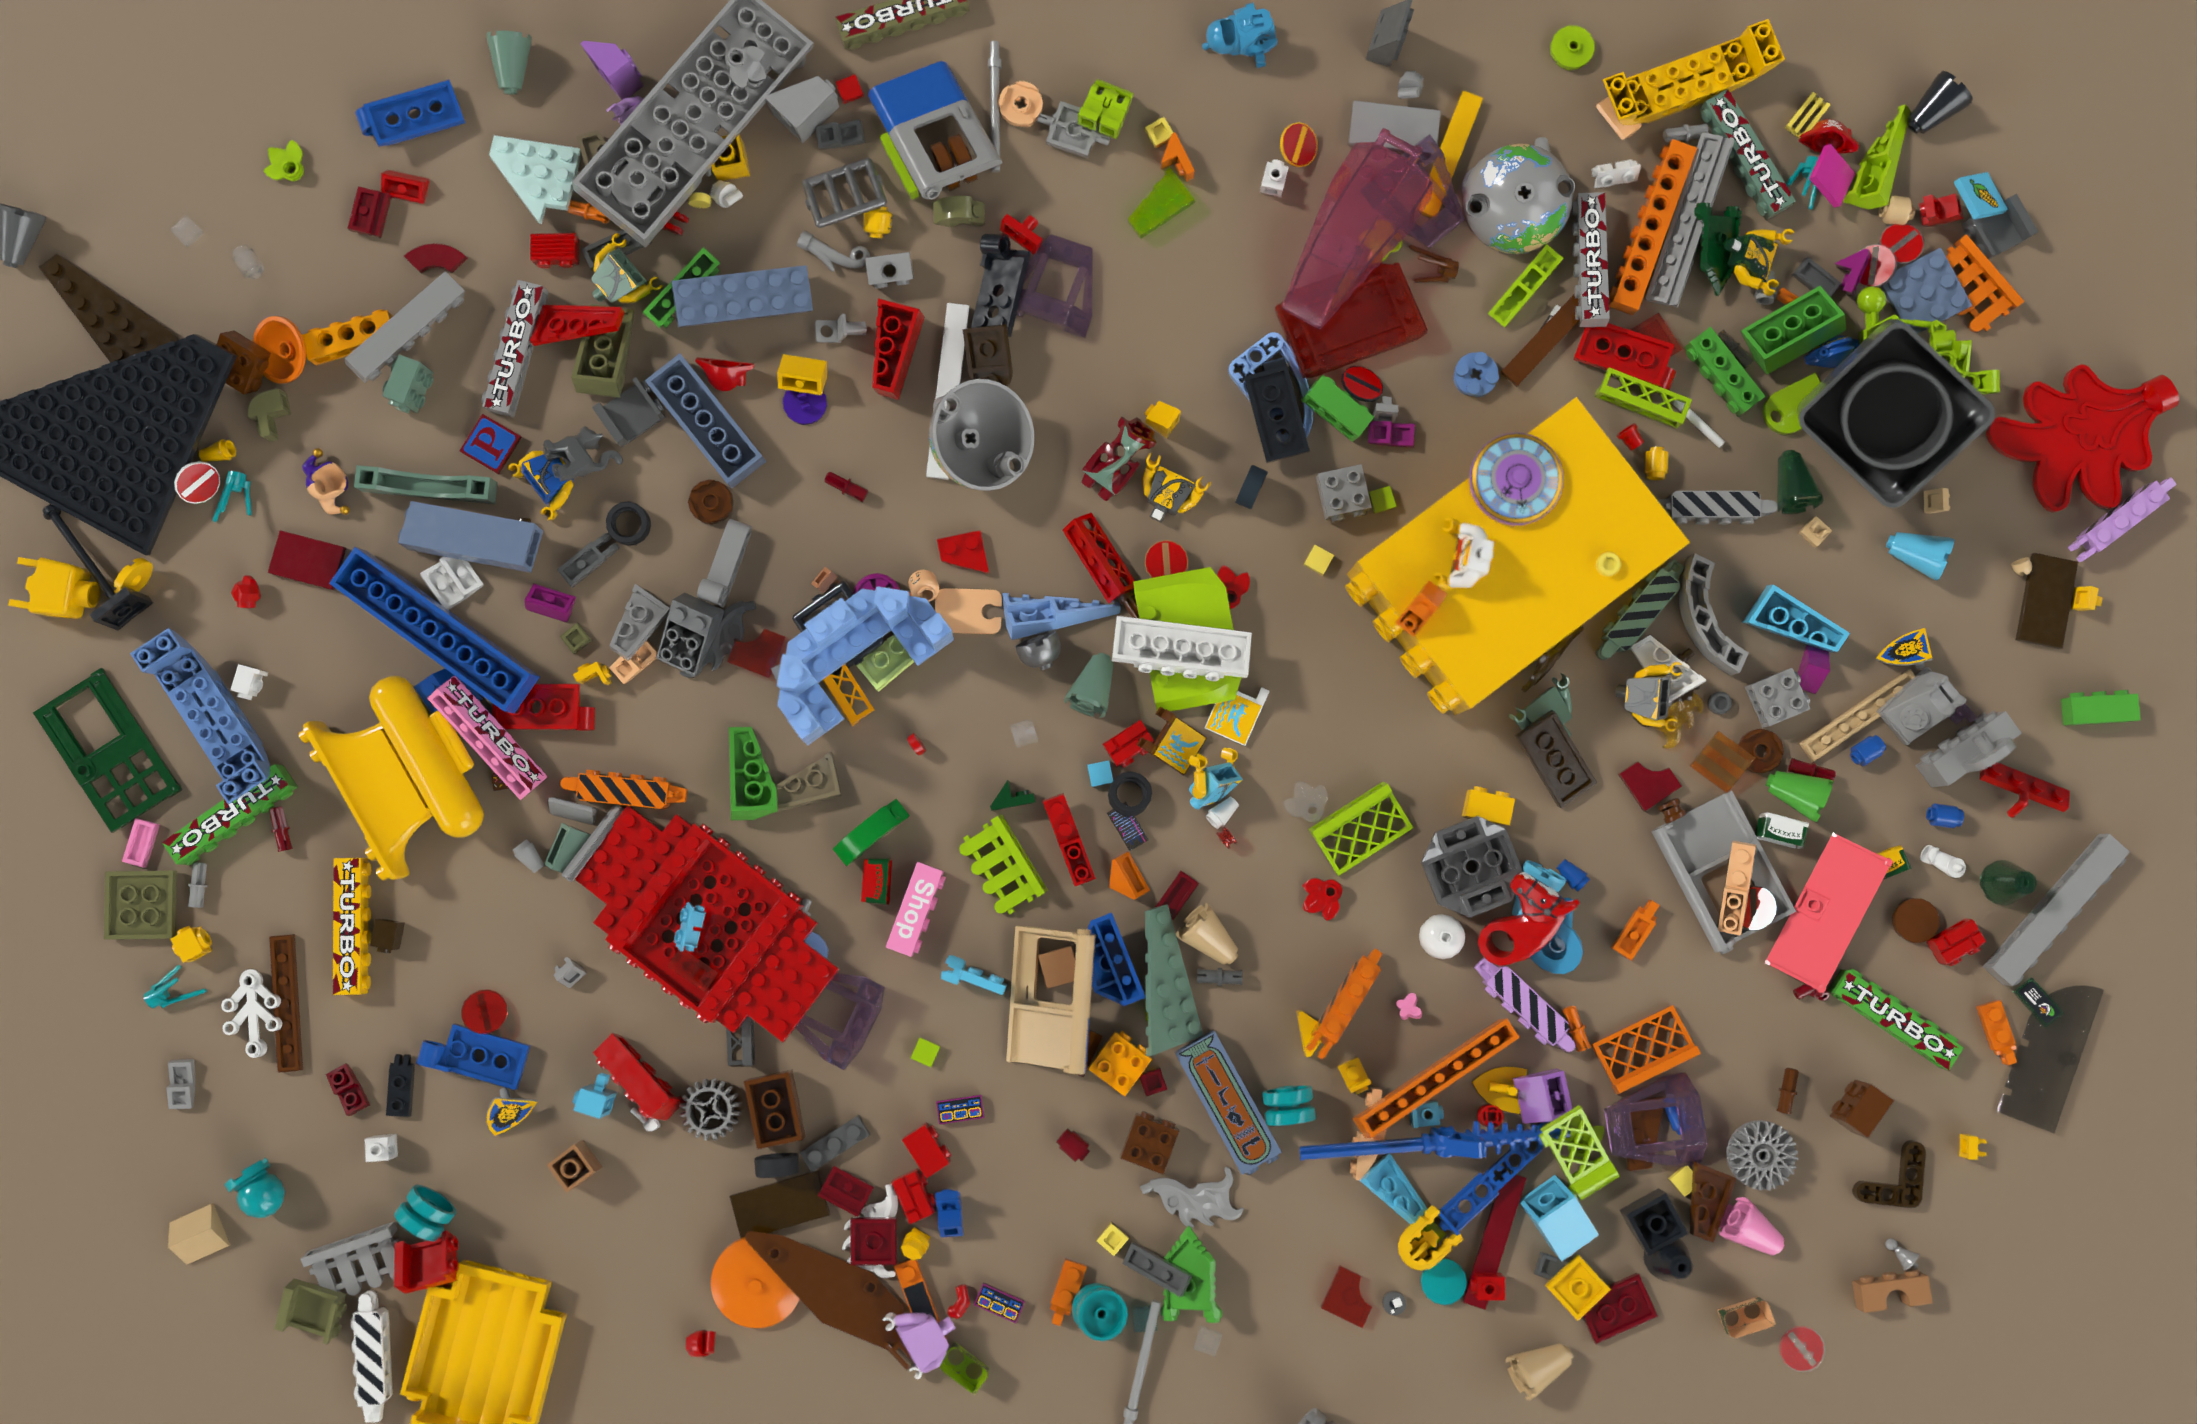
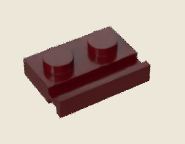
M358 186L347 229L352 232L381 238L392 196L389 193H382Z
M833 1166L818 1196L858 1217L874 1187Z

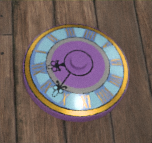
M1508 433L1492 439L1478 452L1471 465L1469 485L1475 503L1488 517L1506 525H1526L1541 519L1555 506L1562 492L1563 471L1557 455L1544 441L1525 433Z

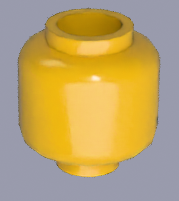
M880 207L864 213L863 230L870 233V237L883 239V234L891 232L892 213L887 211V207Z

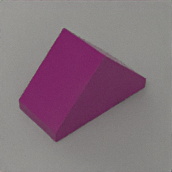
M1806 645L1798 670V675L1801 679L1800 686L1803 691L1816 694L1830 672L1829 652Z

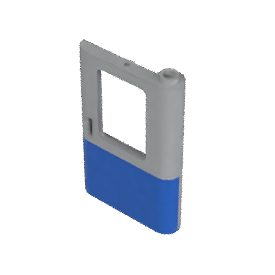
M945 61L936 62L881 83L869 91L868 97L924 199H935L939 196L942 187L1003 164ZM954 116L977 158L939 173L935 170L914 130L945 117Z

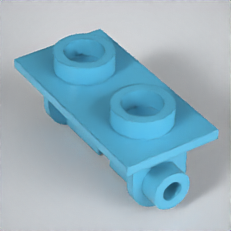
M687 902L686 907L682 908L680 914L681 927L680 930L676 931L674 942L680 951H683L684 946L685 950L692 952L694 948H697L701 932L693 930V927L702 928L706 914L704 906L696 905L694 909Z

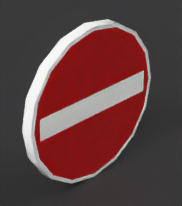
M191 462L182 467L177 473L174 481L175 491L181 499L188 503H203L211 499L218 491L220 475L216 468L207 462Z

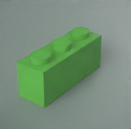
M1324 375L1314 382L1301 400L1351 442L1360 437L1374 418L1367 407L1359 405L1347 391H1342L1336 386L1333 379Z
M2129 690L2114 691V695H2107L2106 691L2092 692V696H2084V692L2069 693V698L2061 699L2063 726L2141 720L2138 694H2129Z

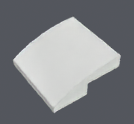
M442 557L439 559V563L420 573V576L439 604L448 610L484 586L469 562L465 560Z

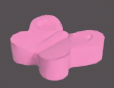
M1410 993L1404 1000L1396 1002L1402 1020H1406L1409 1017L1414 1019L1422 1017L1420 1008L1416 1007L1418 1000L1415 993Z

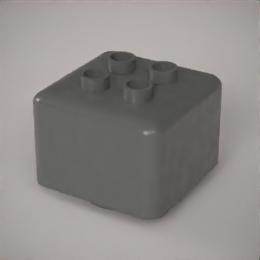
M1890 319L1883 322L1800 402L1797 415L1802 429L1881 504L1889 508H1897L1904 505L1990 426L1995 417V409L1976 388L1912 328L1900 320Z

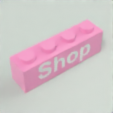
M917 862L886 948L910 957L913 956L914 952L918 954L922 945V940H919L922 931H927L930 919L927 918L929 911H934L938 898L935 897L938 889L942 890L946 877L943 876L944 871Z

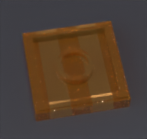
M1717 731L1690 764V767L1727 793L1755 760V757L1723 733Z

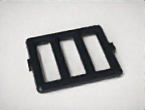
M845 581L839 582L822 595H816L812 598L813 602L793 615L792 619L800 632L807 629L803 619L842 592L846 599L854 595ZM882 637L848 661L846 666L850 668L854 664L856 666L862 663L865 656L883 645L884 639ZM842 667L834 671L831 675H840Z

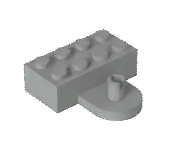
M1992 711L1988 714H1980L1974 718V724L1969 727L1966 725L1956 731V737L1953 739L1948 738L1938 744L1939 749L1935 752L1930 751L1921 756V762L1915 766L1930 787L1949 786L1967 772H1976L1988 768L2010 754L2016 748L2013 739L2022 733L2007 712L1996 713V711Z

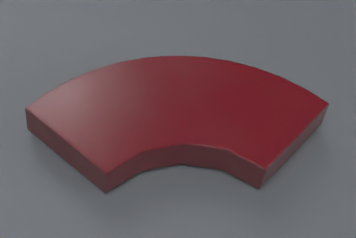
M444 244L422 245L404 255L420 273L436 267L453 273L468 259L459 250Z

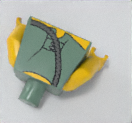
M615 233L612 236V243H608L595 256L593 268L595 273L591 279L597 288L592 294L599 302L604 301L606 298L612 303L617 300L621 303L637 302L649 295L651 290H660L663 284L658 288L652 286V281L658 277L651 278L649 284L645 285L647 280L619 249L625 247L627 243L626 239L620 244L616 243V239L620 236L619 233Z

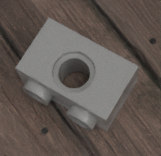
M910 252L865 258L869 285L874 284L875 288L888 287L887 282L895 281L897 286L910 284V279H914ZM887 264H892L896 268V274L893 277H888L884 273V267Z

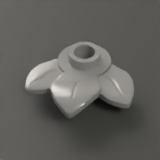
M749 46L744 49L734 47L727 51L725 62L730 68L729 75L733 83L739 88L744 89L748 80L758 82L766 79L765 70L759 63L765 55L761 49ZM738 57L741 61L736 63L732 59Z

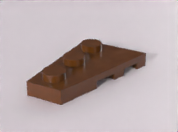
M1664 1096L1618 1102L1627 1170L1629 1171L1651 1169L1653 1167L1665 1100Z
M1693 1161L1690 1234L1714 1243L1737 1178Z

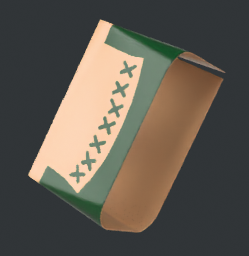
M1759 1296L1717 1310L1725 1333L1733 1338H1739L1772 1327L1775 1324L1769 1304ZM1756 1303L1760 1308V1314L1757 1318L1750 1319L1745 1315L1744 1308ZM1736 1311L1739 1316L1738 1322L1733 1326L1726 1325L1725 1315L1728 1312Z

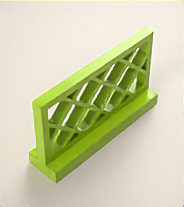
M1382 781L1310 827L1308 831L1316 840L1337 876L1413 829V826L1394 797L1388 783ZM1389 797L1392 802L1391 812L1379 811L1381 801ZM1364 812H1375L1372 825L1360 823ZM1378 813L1390 816L1387 828L1376 826ZM1393 817L1402 818L1406 826L1399 831L1392 830ZM1345 824H1356L1353 837L1341 835ZM1359 826L1371 828L1368 840L1357 838ZM1375 829L1386 831L1385 838L1380 843L1372 841ZM1328 835L1337 836L1334 849L1325 847L1322 839ZM1340 838L1352 840L1349 852L1338 850ZM1356 841L1367 843L1366 851L1361 855L1353 853ZM1337 853L1348 855L1347 863L1341 868H1338L1335 863Z

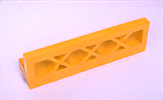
M846 664L841 666L840 676L830 674L822 681L850 725L854 726L859 723L860 719L875 710ZM844 672L848 678L843 677ZM834 679H838V680H839L838 685L836 684V682H835ZM842 680L853 684L852 695L842 693L840 690ZM856 691L858 692L860 697L855 696ZM845 697L851 698L850 704ZM854 699L863 701L868 709L856 715L852 709Z

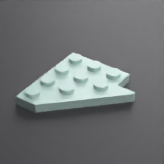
M494 135L489 153L490 158L536 221L542 224L546 208L568 211L573 192L572 181L577 176L582 156L580 148Z

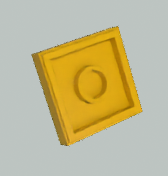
M1578 1254L1545 1284L1547 1289L1577 1321L1611 1290Z

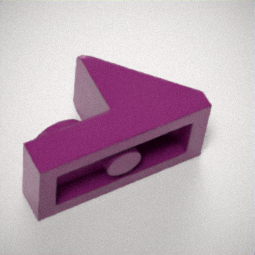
M1863 249L1835 263L1836 267L1851 271L1850 274L1846 273L1841 286L1844 287L1843 291L1845 294L1854 296L1871 256L1870 250Z

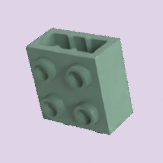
M398 355L397 360H394L392 363L390 378L383 385L382 396L389 400V405L396 407L395 409L407 414L410 411L418 413L419 408L421 409L425 403L427 388H430L433 383L434 372L416 360Z

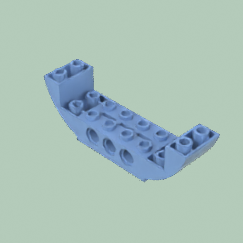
M168 628L130 653L142 672L155 675L223 781L218 783L216 787L227 804L232 803L268 779L270 776V764L263 747V742L218 673L213 670L194 647L179 634Z

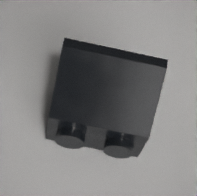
M1659 1188L1619 1210L1630 1231L1648 1256L1689 1234L1667 1193Z

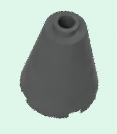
M0 204V260H3V265L18 268V265H24L46 222V216L22 210L18 207Z

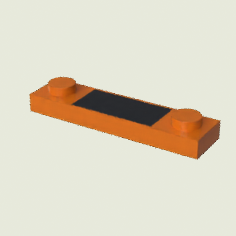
M908 1259L894 1265L911 1313L931 1314L936 1322L939 1323L938 1314L917 1259Z

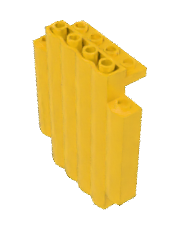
M462 1260L458 1263L457 1281H454L452 1285L447 1283L427 1289L400 1395L407 1396L408 1400H422L420 1409L412 1415L410 1424H538L567 1314L560 1311L545 1309L552 1281L484 1265L475 1261Z

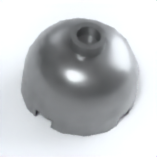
M1051 630L1039 633L1037 637L1030 640L1027 638L1015 645L1020 660L1026 666L1032 668L1040 667L1041 670L1052 667V662L1058 658L1061 643L1057 632Z

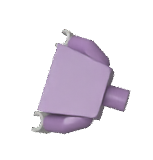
M888 1313L884 1317L883 1321H891L885 1327L886 1330L890 1331L895 1325L898 1326L896 1330L914 1361L909 1371L917 1370L914 1376L915 1379H920L922 1373H927L941 1365L947 1353L946 1350L949 1348V1344L944 1336L955 1329L949 1317L939 1323L936 1322L931 1314L927 1315L926 1313L899 1315Z

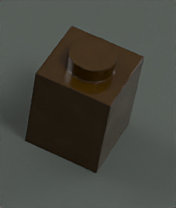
M375 919L370 946L378 947L377 951L382 953H391V950L400 949L405 922Z

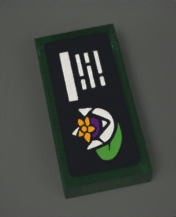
M2029 978L2013 991L2044 1028L2064 1014L2033 978Z

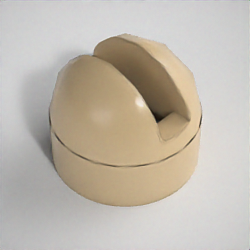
M2029 557L2018 559L2011 564L2014 572L2019 576H2024V573L2028 575L2032 571V563Z

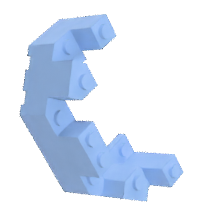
M876 587V591L861 589L846 601L840 598L804 625L807 629L788 642L786 654H782L777 683V687L780 689L777 706L799 737L807 745H810L844 720L843 716L818 684L890 631L893 632L916 665L919 666L954 640L952 630L939 612L936 613L926 598L910 596L909 591Z

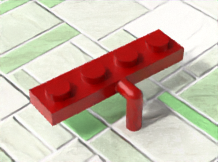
M1998 762L1980 770L1979 780L2019 795V801L2007 811V815L2011 818H2014L2028 805L2029 799L2063 813L2069 809L2070 790Z

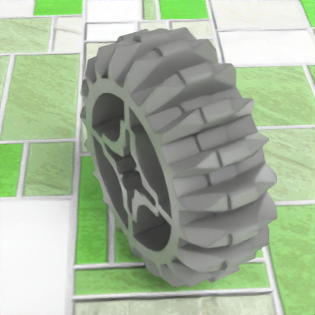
M707 1078L703 1079V1086L699 1081L695 1082V1089L692 1087L687 1089L690 1095L684 1094L682 1096V1099L687 1103H681L679 1106L682 1109H686L685 1112L679 1114L680 1117H687V1120L682 1123L683 1126L691 1125L688 1129L689 1133L697 1130L696 1138H699L704 1133L703 1138L705 1141L709 1139L710 1134L713 1140H717L718 1133L721 1137H725L727 1135L726 1130L732 1132L734 1128L730 1123L738 1124L739 1122L733 1116L741 1115L740 1110H735V1107H739L741 1102H734L733 1100L739 1096L738 1093L731 1096L729 1092L733 1090V1087L729 1086L727 1089H724L726 1081H721L719 1086H717V1078L712 1079L711 1085ZM701 1092H715L709 1101L697 1099ZM721 1096L727 1103L728 1113H725L726 1110L720 1106ZM711 1103H713L712 1109L715 1111V1113L713 1112L708 1116L709 1109L706 1108V1106L708 1107L709 1105H711ZM693 1106L701 1113L700 1122L694 1115ZM711 1118L725 1120L721 1126L706 1127Z

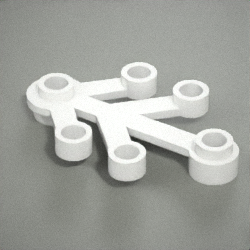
M248 969L240 976V987L231 998L223 1000L221 1004L223 1011L233 1012L238 1008V1002L247 994V1003L232 1021L224 1023L223 1032L226 1035L238 1033L240 1025L248 1017L249 1042L246 1045L245 1051L249 1057L257 1058L265 1055L267 1052L266 1042L259 1037L258 1016L266 1022L265 1025L269 1031H277L282 1027V1020L274 1017L257 1001V993L264 998V1004L269 1009L277 1008L281 1004V999L263 985V976L259 971ZM249 977L252 979L251 984L248 982ZM271 998L275 1000L274 1005L270 1003ZM229 1001L232 1003L231 1009L228 1008ZM273 1020L276 1022L275 1028L272 1027ZM230 1024L233 1026L232 1032L229 1030ZM253 1045L256 1047L255 1053L252 1049Z

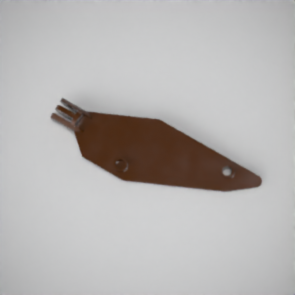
M752 1231L746 1233V1242L821 1323L888 1350L906 1371L910 1366L896 1352L897 1349L914 1364L896 1330L898 1326L895 1325L892 1330L888 1331L885 1327L891 1321H883L888 1313L903 1314V1305L872 1272L851 1265L846 1261L782 1235ZM772 1249L778 1251V1255L775 1258L770 1256Z

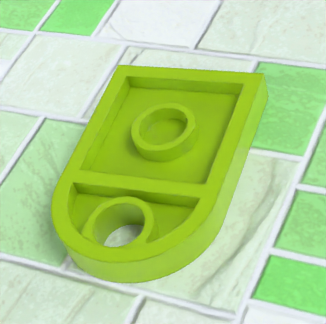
M1816 373L1775 392L1766 400L1763 406V419L1772 431L1787 435L1802 429L1797 409L1800 402L1821 383ZM1772 411L1780 413V422H1774L1771 419Z

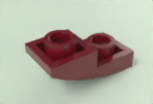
M347 1063L326 1074L331 1089L335 1095L339 1096L347 1116H352L370 1106L360 1082Z

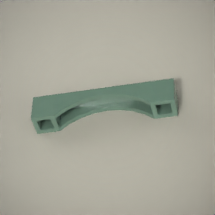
M356 465L354 488L367 493L495 504L498 482L490 477L427 475Z

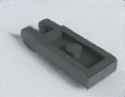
M605 533L594 542H590L557 569L570 587L576 586L607 561V558L619 550L620 547L617 543L609 546L602 553L598 549L611 539L609 533Z

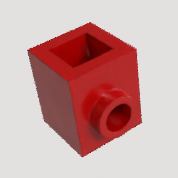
M1474 1273V1279H1470V1292L1474 1293V1297L1477 1300L1505 1301V1276L1502 1273Z

